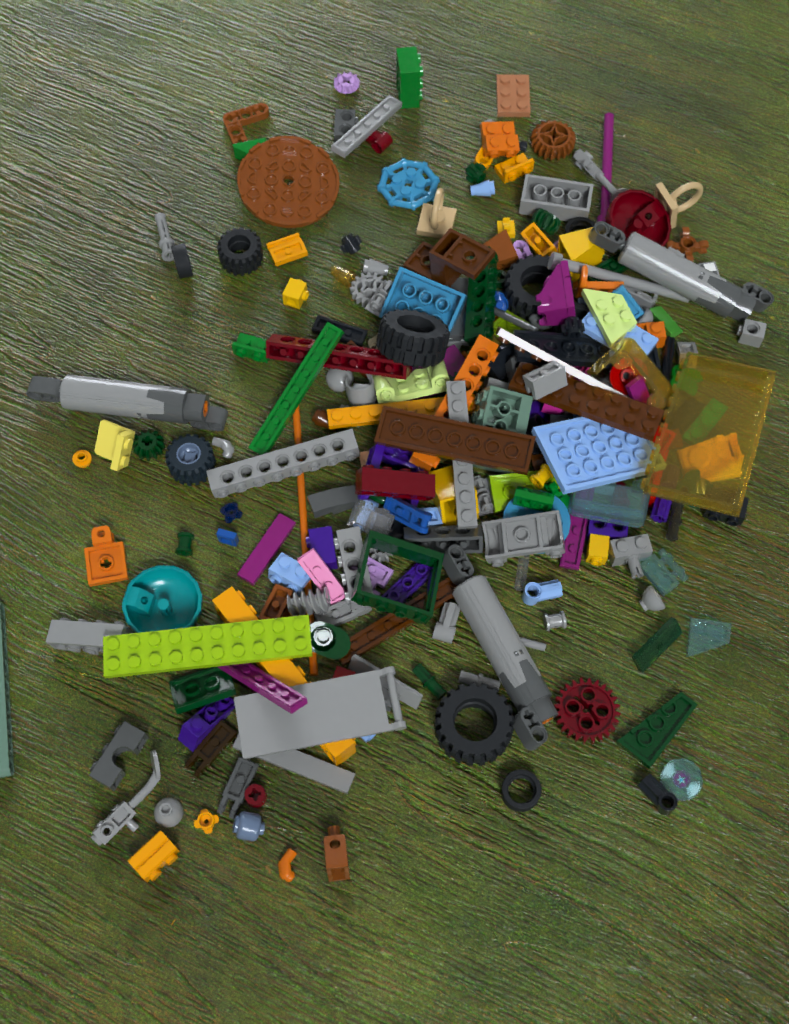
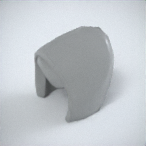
M366 374L369 379L368 384L355 383L352 387H350L349 378H345L346 394L349 403L353 407L376 403L374 379L371 374Z

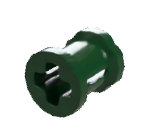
M189 532L178 533L177 538L179 542L175 553L179 556H191L193 554L191 545L195 536Z

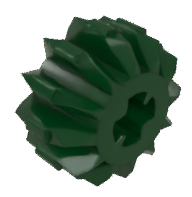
M537 209L530 220L531 223L534 222L543 233L548 235H554L561 224L559 218L544 209Z
M148 429L147 433L141 431V436L135 435L136 441H133L134 453L141 460L146 458L147 461H150L152 457L157 460V455H163L162 449H165L164 439L157 431L151 432Z

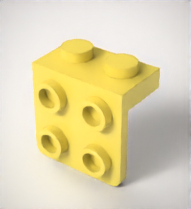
M105 419L100 421L95 453L112 460L110 469L119 471L129 464L135 431Z

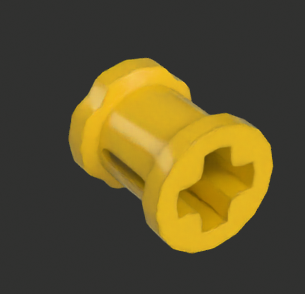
M542 464L540 466L541 469L535 475L532 474L529 477L532 484L539 489L544 487V483L549 478L554 477L549 466L546 464Z

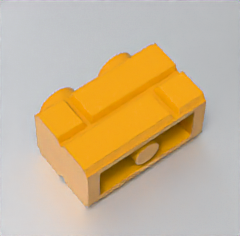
M534 222L520 233L522 239L536 255L546 257L550 256L552 252H557L554 244Z
M160 830L128 862L146 882L149 880L154 881L161 875V869L166 864L169 866L177 860V854L180 851Z

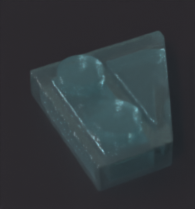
M690 618L686 657L729 644L732 623Z

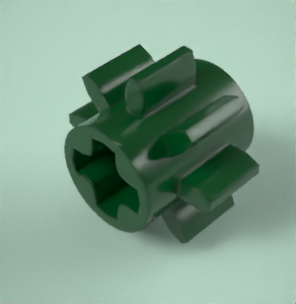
M478 162L476 164L471 163L466 168V174L468 175L466 179L470 183H481L486 177L484 172L486 167Z

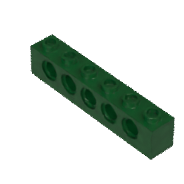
M496 252L494 258L475 280L468 279L464 340L471 348L479 334L493 340L494 306H496L495 291H497L496 277L498 276L497 262L499 261Z

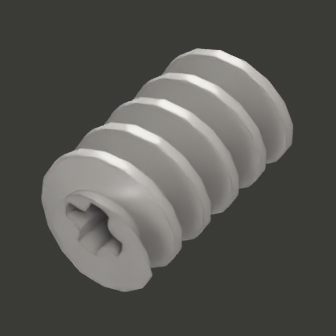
M327 586L324 587L323 593H321L319 588H316V594H313L310 589L308 596L305 595L304 591H301L300 597L294 592L292 599L287 594V606L291 616L305 615L306 613L312 615L313 611L318 614L321 612V609L323 612H328L331 605Z

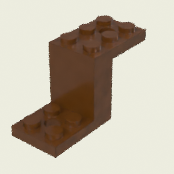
M449 228L435 246L423 241L403 264V268L451 287L461 274L475 280L494 258L495 250ZM469 256H473V257H474V258L471 259V260L466 259V257H469ZM430 261V264H424V262Z

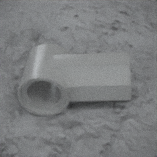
M452 602L444 603L439 622L437 621L432 639L452 644L456 631L455 626L461 610L457 604Z

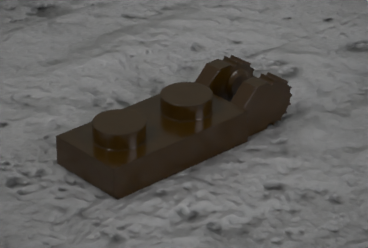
M220 720L193 751V755L187 760L184 767L189 770L194 766L198 758H201L203 762L194 772V776L200 777L235 738L237 732Z

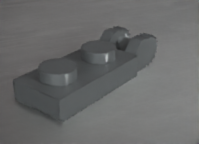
M239 757L222 794L223 798L217 813L223 814L228 800H232L235 803L230 810L229 818L235 819L240 805L243 804L245 799V790L252 784L259 764Z

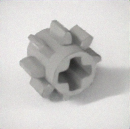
M370 548L369 552L373 554L371 558L376 559L379 563L384 561L389 563V556H393V554L386 552L382 554V552H378L379 550Z

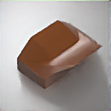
M275 584L258 619L291 617L287 606V594L292 599L294 591Z

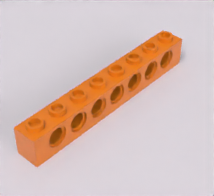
M479 334L454 381L465 380L468 389L466 391L468 407H470L475 398L471 396L474 391L478 392L483 383L480 381L481 377H486L491 368L488 364L490 361L494 362L499 354L496 351L499 344ZM478 357H482L484 361L479 360ZM469 371H473L476 376L471 375ZM447 393L434 416L442 418L448 416ZM414 452L409 462L430 472L432 467L436 469L441 458Z

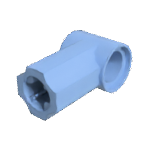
M558 579L542 583L530 582L524 588L521 596L522 601L526 605L533 606L540 601L562 597V585ZM528 591L534 592L536 596H530Z

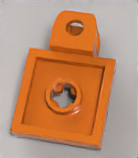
M109 526L94 527L91 532L93 546L84 548L88 585L92 587L129 580L124 542H115L114 535ZM105 560L111 563L108 568L101 566L105 563Z

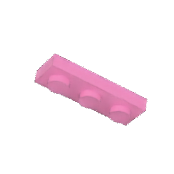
M314 548L297 559L321 593L324 592V587L327 586L331 605L345 598L344 592L347 591Z

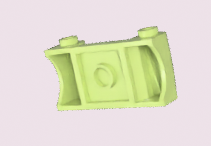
M444 359L436 366L412 371L406 380L372 375L378 404L401 402L445 392L446 381H450Z

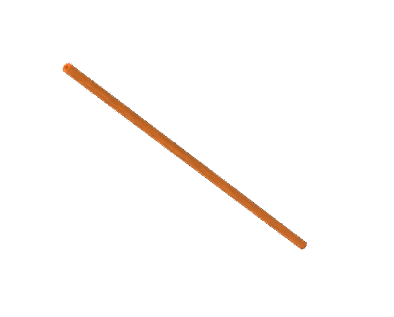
M299 406L293 414L295 445L302 443ZM304 473L297 476L302 555L309 551L306 544L308 522ZM312 580L304 588L306 596H308V591L312 590ZM314 611L312 615H309L310 624L314 622ZM312 652L313 656L309 657L310 675L317 676V653Z

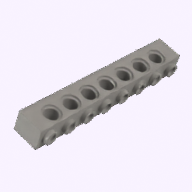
M348 429L210 469L206 472L214 497L224 498L235 492L241 493L249 488L262 487L266 483L279 482L290 476L296 477L304 472L317 471L321 467L334 466L345 460L351 461L359 457L360 453L353 429ZM233 479L231 482L226 483L227 480Z

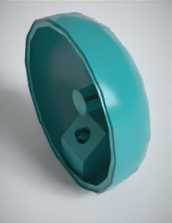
M157 565L143 570L130 581L122 601V610L127 624L135 633L195 627L201 616L203 596L198 582L188 571L171 565Z

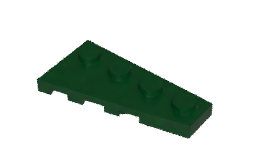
M680 692L615 743L650 769L698 704Z

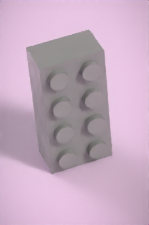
M526 174L519 214L532 216L537 209H544L561 221L568 222L576 217L588 218L594 184Z

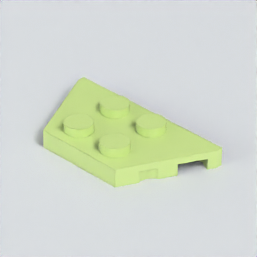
M582 289L581 295L609 348L613 347L619 339L626 336L627 332L632 331L636 327L637 321L623 295Z

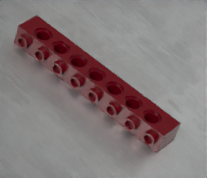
M273 334L266 341V358L302 363L316 340ZM337 343L323 366L404 380L412 372V366L395 363L393 360L387 359L385 355H382L378 349Z

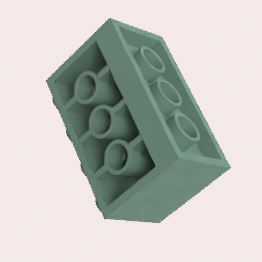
M490 385L476 394L474 400L476 408L471 415L470 421L472 424L526 434L533 397ZM472 464L473 467L480 468V469H484V470H488V471H492V472H496V473H500V474H510V473H513V472H508V471H503V470H499V469H494V468H489V467H484V466H479V465H474V464Z

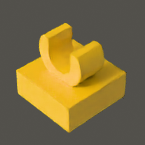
M509 217L503 218L502 221H497V234L506 229L509 237L515 238L514 220H510Z

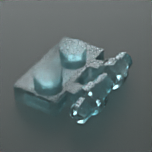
M662 548L658 551L661 559H658L653 554L640 563L644 575L664 597L680 584L676 579L677 577L682 582H685L689 577L686 575L685 569L673 560V555L667 553ZM667 564L673 572H670L664 565Z

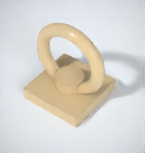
M662 182L655 185L654 196L668 212L671 229L676 227L677 214L689 209L701 198L703 186L699 182H689L669 194ZM696 189V193L690 200L678 206L676 198L687 190Z
M443 188L437 189L433 205L423 203L417 235L441 239L449 228L453 229L457 209L443 206Z

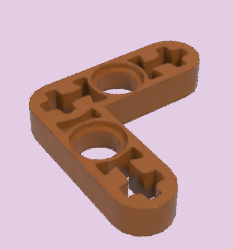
M258 103L228 112L223 116L224 127L232 145L240 140L241 142L248 141L242 126L262 121L269 117L267 104ZM244 114L250 115L248 118H243L242 116ZM233 131L240 132L238 135L232 134Z

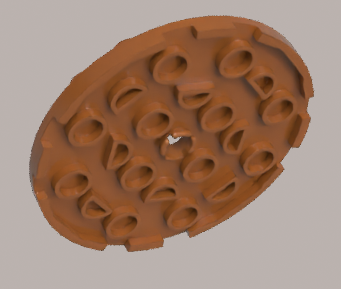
M277 136L269 138V141L261 144L258 143L249 150V153L242 159L238 168L237 187L243 204L261 221L281 228H300L319 221L332 209L339 193V174L336 165L330 159V155L323 148H318L311 144L310 140L296 136ZM291 179L293 183L288 185L284 181Z

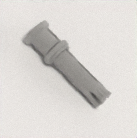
M157 213L155 220L160 237L158 244L159 248L162 249L161 257L164 261H173L174 257L171 246H174V240L170 238L165 214Z

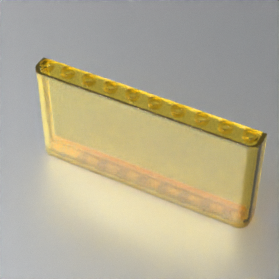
M687 352L685 359H681L679 366L681 371H677L675 378L677 384L673 383L671 391L673 397L669 396L667 403L669 410L665 409L663 420H665V423L661 422L658 433L661 435L656 436L654 447L657 448L651 451L649 461H652V463L647 464L645 475L648 476L647 478L643 477L640 489L646 495L739 518L777 371Z

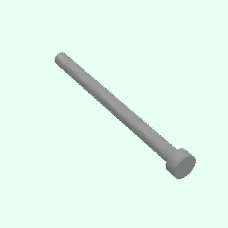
M552 252L548 260L547 267L549 270H554L556 265L560 264V261L568 260L569 271L581 274L582 266L586 265L589 277L604 281L624 282L626 287L652 294L656 293L660 296L686 303L690 301L660 284L565 259L561 253Z

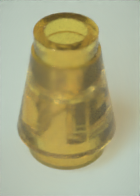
M334 266L331 269V275L345 287H351V282L355 281V276H357L354 271Z

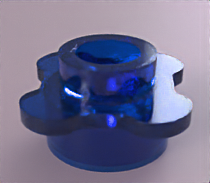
M236 502L228 503L220 509V513L224 515L226 523H231L236 518L240 519L243 515L239 511Z

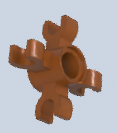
M682 227V232H680L681 241H668L666 243L667 247H665L667 249L672 247L685 254L684 258L693 262V252L707 253L706 248H709L708 240L696 242L695 238L690 236L689 227Z

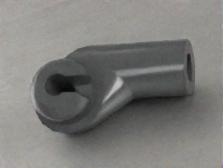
M532 314L529 317L531 325L537 327L538 331L552 328V326H540L539 320L541 318L537 314Z

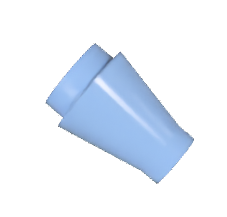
M486 180L470 186L471 196L491 197V195L495 194L494 181Z

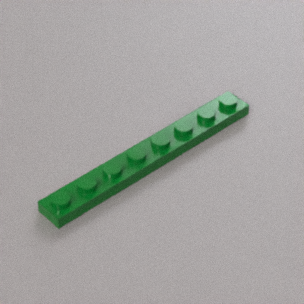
M329 322L326 323L249 445V449L259 455L270 452L343 336V330Z

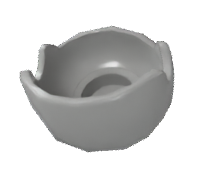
M330 368L326 375V382L328 387L334 392H343L346 390L345 378H349L351 387L354 376L351 371Z

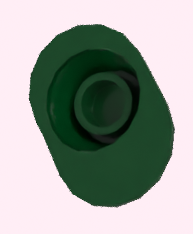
M322 621L310 624L312 652L334 660L341 659L347 655L350 650L351 641L346 631Z

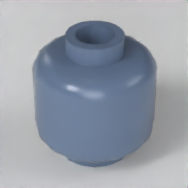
M242 811L239 816H235L232 832L236 834L238 839L256 841L259 835L264 833L265 822H262L260 814Z

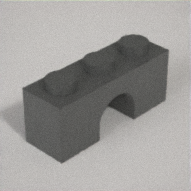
M124 721L122 725L116 728L112 741L104 746L99 761H95L91 766L89 776L115 792L126 774L116 765L118 756L127 751L138 756L149 739L147 734Z

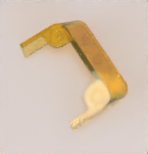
M632 338L621 339L586 371L587 374L597 375L609 363L616 369H625L630 366L637 376L640 375L644 378L646 387L652 393L647 399V405L662 410L665 408L672 393L670 382Z

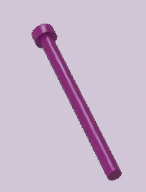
M606 113L604 115L602 172L612 184L614 114ZM602 184L600 215L597 217L596 222H605L607 209L611 203V193Z

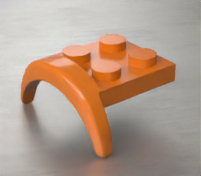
M583 265L579 284L578 280L575 281L572 291L575 298L582 297V289L611 293L621 284L624 285V282L587 281L588 267Z

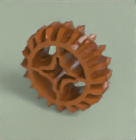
M548 119L546 123L542 121L540 125L537 124L532 131L530 141L534 153H538L539 157L543 156L544 160L549 158L551 161L553 159L559 161L560 158L565 159L574 150L576 137L572 127H568L567 123L562 124V120L556 122L555 119L554 121Z

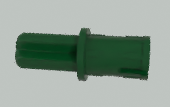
M419 663L413 668L412 672L424 684L423 687L427 688L437 700H440L447 693L437 682L436 676H432L422 664Z

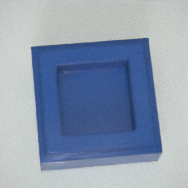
M218 528L216 533L218 541L237 547L239 542L237 533Z

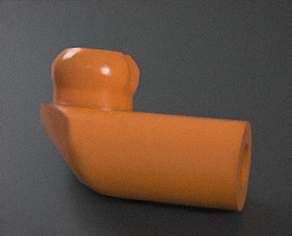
M291 848L287 849L278 862L279 876L282 880L285 879L286 882H291L295 877V873L291 871V862L297 853Z

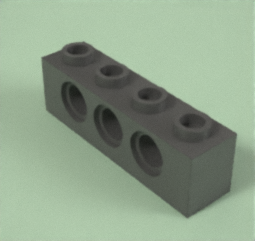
M457 525L429 526L427 534L419 533L410 527H404V541L445 553L451 545L456 544L462 547L466 554L483 553L481 525L470 529H457Z

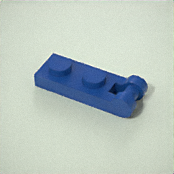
M386 497L382 513L423 534L428 533V522L431 521L433 516L432 513L423 511L400 498Z

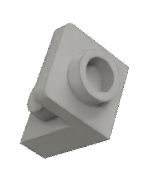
M677 342L678 365H683L687 369H695L698 359L695 342Z

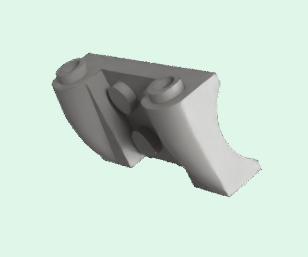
M559 510L482 522L485 539V559L493 567L503 566L507 562V558L545 553L550 558H560L566 552Z

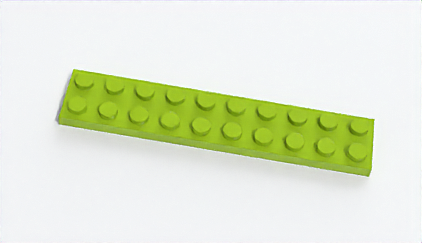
M309 615L103 636V670L105 679L313 656Z

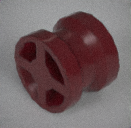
M252 784L246 788L244 797L250 807L260 808L266 803L267 795L261 785Z

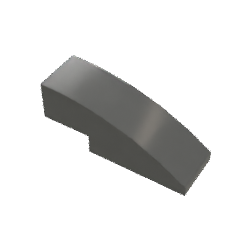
M356 485L333 488L307 496L314 518L329 513L335 515L366 502L357 499L358 494H355Z

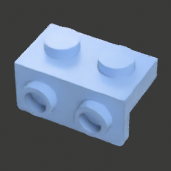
M282 552L268 570V579L273 584L293 590L299 597L301 591L304 590L311 580L297 560Z

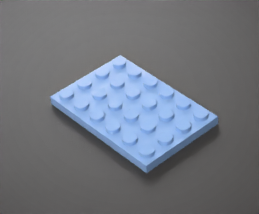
M585 417L536 426L531 431L533 436H536V442L563 495L661 472L667 467L653 441Z

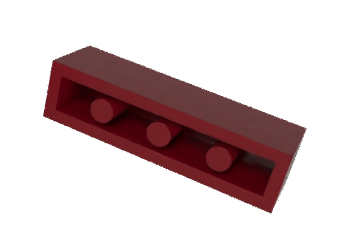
M363 465L356 471L355 494L429 501L435 498V474H429L428 471L411 472L410 469H400L397 471L392 470L391 467H381V469L374 468L373 465Z

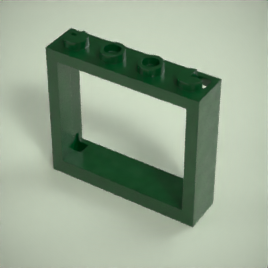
M370 530L364 539L351 601L361 606L373 607L380 612L392 613L399 618H408L419 624H427L433 617L444 553ZM370 547L431 567L423 609L361 590Z

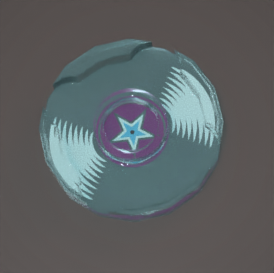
M683 758L674 759L663 767L660 774V783L668 792L673 793L678 801H687L693 799L700 792L703 786L702 773L694 762Z

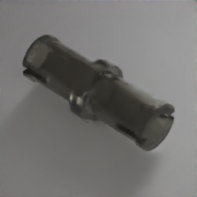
M680 502L671 504L670 516L667 518L668 528L665 538L669 541L678 540L679 527L683 521L681 516L684 507Z

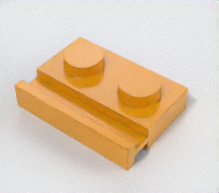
M299 233L266 243L267 250L275 267L308 256V251Z

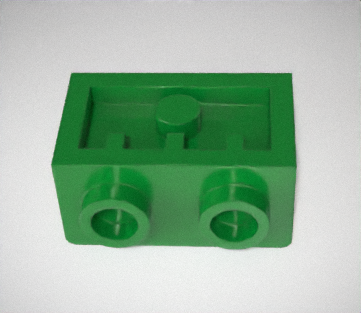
M240 333L237 341L232 343L233 354L242 358H251L257 362L268 363L269 359L266 358L267 339Z
M517 486L513 505L549 512L553 506L554 494Z

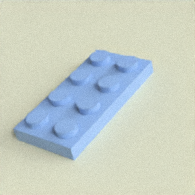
M589 311L582 319L585 327L583 333L609 348ZM636 325L632 331L627 332L626 336L619 339L610 349L625 358H635L643 363L659 339Z

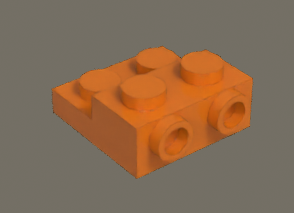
M514 121L481 122L480 130L484 157L497 158L499 156H506L507 158H512L518 154L520 147L518 134H515Z

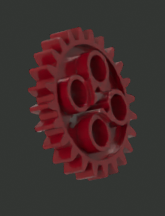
M580 678L577 684L573 679L571 686L565 684V691L560 689L558 692L561 697L556 696L554 700L558 703L554 704L558 712L555 718H559L556 725H563L560 732L562 733L567 730V738H570L572 735L575 736V743L579 738L582 739L583 745H585L587 739H589L591 745L594 744L595 738L602 742V735L605 738H609L610 734L608 731L614 732L615 727L613 725H618L619 723L615 719L621 715L620 712L615 711L620 707V704H614L617 696H610L613 690L606 691V684L601 687L598 686L599 680H596L593 684L591 683V678H588L586 683ZM583 694H590L593 700L588 701L584 699ZM567 706H575L577 712L572 713L568 711ZM583 709H585V710L589 709V710H590V713H589V712L584 713V712H583ZM597 709H602V710H604L605 713H606V716H604V717L599 716V715L597 714L596 710H597ZM581 722H588L591 728H583Z

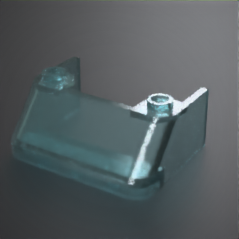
M648 474L646 480H634L632 487L610 483L569 493L568 512L575 517L636 528L642 527L647 516L652 489V474Z

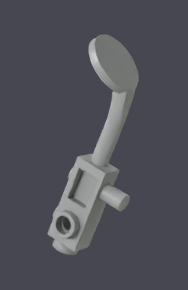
M581 149L574 152L573 157L577 160L575 164L581 170L585 168L596 181L599 180L612 194L610 202L619 193L629 190L627 188L617 190L592 161L594 157L587 150L585 153Z
M156 750L150 751L153 773L145 786L128 803L122 801L119 805L117 804L112 809V812L104 820H101L92 831L93 835L91 838L99 846L102 843L106 845L124 825L132 832L139 827L132 819L136 814L133 809L152 791L161 777ZM105 828H109L108 833L103 832Z

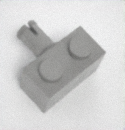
M642 534L610 540L608 557L611 567L628 564L632 579H636V575L637 578L644 576L640 562L649 560L653 553L649 535Z

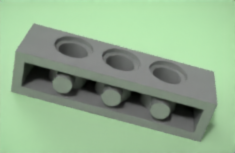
M360 527L336 530L337 538L333 539L335 550L339 549L340 551L337 560L339 567H343L344 571L341 574L342 585L347 586V592H344L346 604L350 603L351 610L369 607L361 606L351 601L352 586L355 583L357 570L352 571L348 568L350 566L358 567L363 547ZM347 548L354 549V551L351 553H348L345 550ZM366 565L361 590L373 594L368 565Z

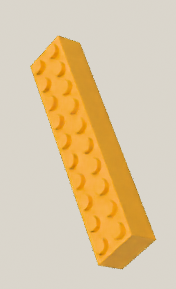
M232 586L212 600L217 614L224 623L259 620L256 616L257 612L252 605L248 606L244 601L246 599L241 591H235ZM293 658L255 662L261 670L289 687L308 683L299 665L295 667L292 662ZM356 738L319 746L333 764L339 766L356 753Z

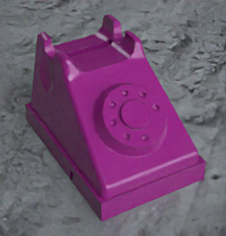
M568 260L560 261V264L556 265L552 274L545 280L542 291L536 295V302H541V305L537 306L538 315H543V318L539 320L540 326H561L565 324L566 318L576 317Z

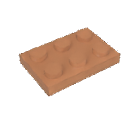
M497 74V117H530L529 75Z

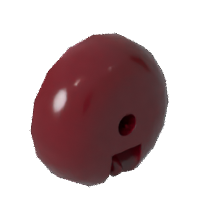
M629 189L619 193L608 206L605 222L621 230L625 234V240L628 239L631 233L636 232L663 247L669 241L671 234L670 217L655 196L643 190Z

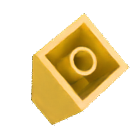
M593 227L559 235L557 253L563 254L565 259L595 267L602 263L605 250L589 240L588 235ZM569 271L573 283L580 279L581 274Z
M448 466L430 471L429 474H435V498H433L435 507L438 508L443 523L442 526L457 525L453 468ZM475 488L476 511L478 520L480 519L477 490Z

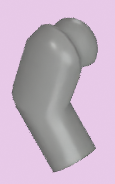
M214 436L212 445L224 450L222 453L223 457L232 458L234 447L231 442Z

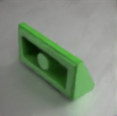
M662 306L650 308L653 313L654 322L664 321L666 336L676 337L683 332Z

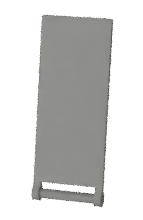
M390 666L380 670L290 686V688L307 697L308 702L292 714L259 693L235 697L234 703L243 759L406 729V721H403L394 677L396 674L395 667ZM380 677H386L395 720L391 724L388 722Z

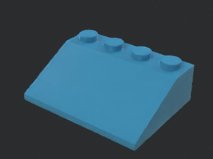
M400 267L379 317L382 318L389 311L397 309L417 310L418 312H425L428 315L435 316L437 319H441L448 326L451 333L466 303L467 295Z

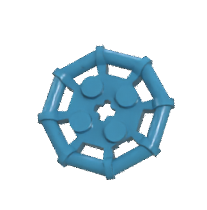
M401 158L400 161L382 169L377 191L381 192L388 201L389 206L415 211L423 203L434 201L440 179L429 168L427 162H417ZM402 168V171H400V172H398V173H396V174L393 173L394 171H396V170ZM425 172L429 179H425L422 174ZM388 178L392 180L391 184H386ZM426 186H430L428 192L424 190Z

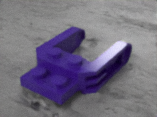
M378 444L370 448L366 465H373L374 468L378 469L381 462L399 469H410L411 472L425 471L409 462L414 452ZM357 495V499L365 502L369 501V495ZM404 499V501L411 505L418 506L419 500Z

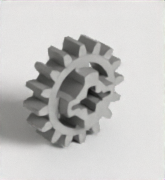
M368 271L367 275L361 273L360 278L355 276V281L351 282L350 287L352 299L356 300V304L361 302L362 307L368 304L380 284L387 280H383L382 275L377 277L376 272L371 275L370 271Z

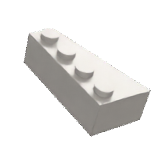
M60 618V620H51L46 643L54 649L79 653L83 649L86 653L99 655V652L103 653V636L131 634L134 632L126 627L125 623L115 621L112 624L102 620L90 622L85 619L72 621L68 618Z

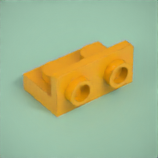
M521 153L496 164L494 170L505 184L531 173L534 168V159L528 160L525 154Z

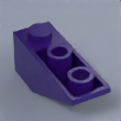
M228 697L204 706L182 725L178 740L193 752L220 720L224 721L235 709L234 699Z

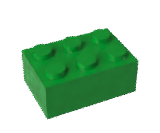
M416 46L396 48V86L399 101L402 102L400 109L420 107V100L423 99L422 90H420L423 88V81L420 78L423 76V67L419 65L421 64V55L417 53Z

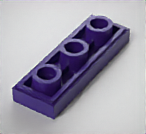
M417 562L381 597L404 604L429 580L431 567Z

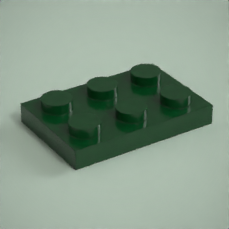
M210 667L169 681L177 715L237 695L232 676L218 667Z

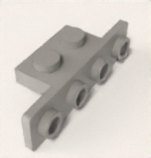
M356 654L352 656L348 667L349 670L356 672V674L380 670V668ZM380 677L386 711L390 712L392 705L386 677ZM395 678L399 700L416 710L420 705L423 695Z

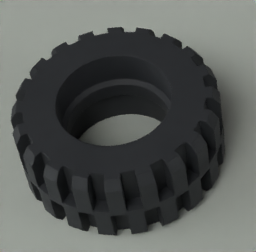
M526 256L525 259L521 258L512 264L510 270L506 273L503 293L508 300V310L531 323L529 317L532 314L538 315L537 306H540L541 302H536V296L527 293L523 286L529 283L544 284L547 277L553 272V270H549L547 267L550 256Z
M397 309L389 311L381 318L376 345L382 355H385L387 359H391L395 363L416 368H428L429 366H436L445 358L450 331L441 319H437L433 315L418 312L417 310Z
M470 682L469 686H465L463 683L458 685L456 690L452 688L448 691L446 697L443 696L436 710L435 736L438 738L440 748H444L445 754L449 758L451 756L454 757L455 762H466V766H473V763H478V766H482L487 761L490 763L495 761L497 756H501L505 752L514 731L512 726L515 723L514 716H512L513 709L511 705H507V698L504 695H498L499 690L494 687L492 690L488 689V684L484 683L481 686H476V682ZM466 708L484 710L490 715L494 723L491 735L482 741H470L463 738L455 729L457 714Z

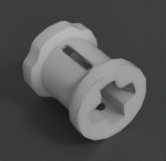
M564 611L551 615L543 614L546 631H550L552 628L562 627L564 629L567 627Z

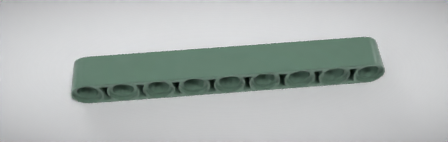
M0 602V778L14 775L6 618L4 605Z

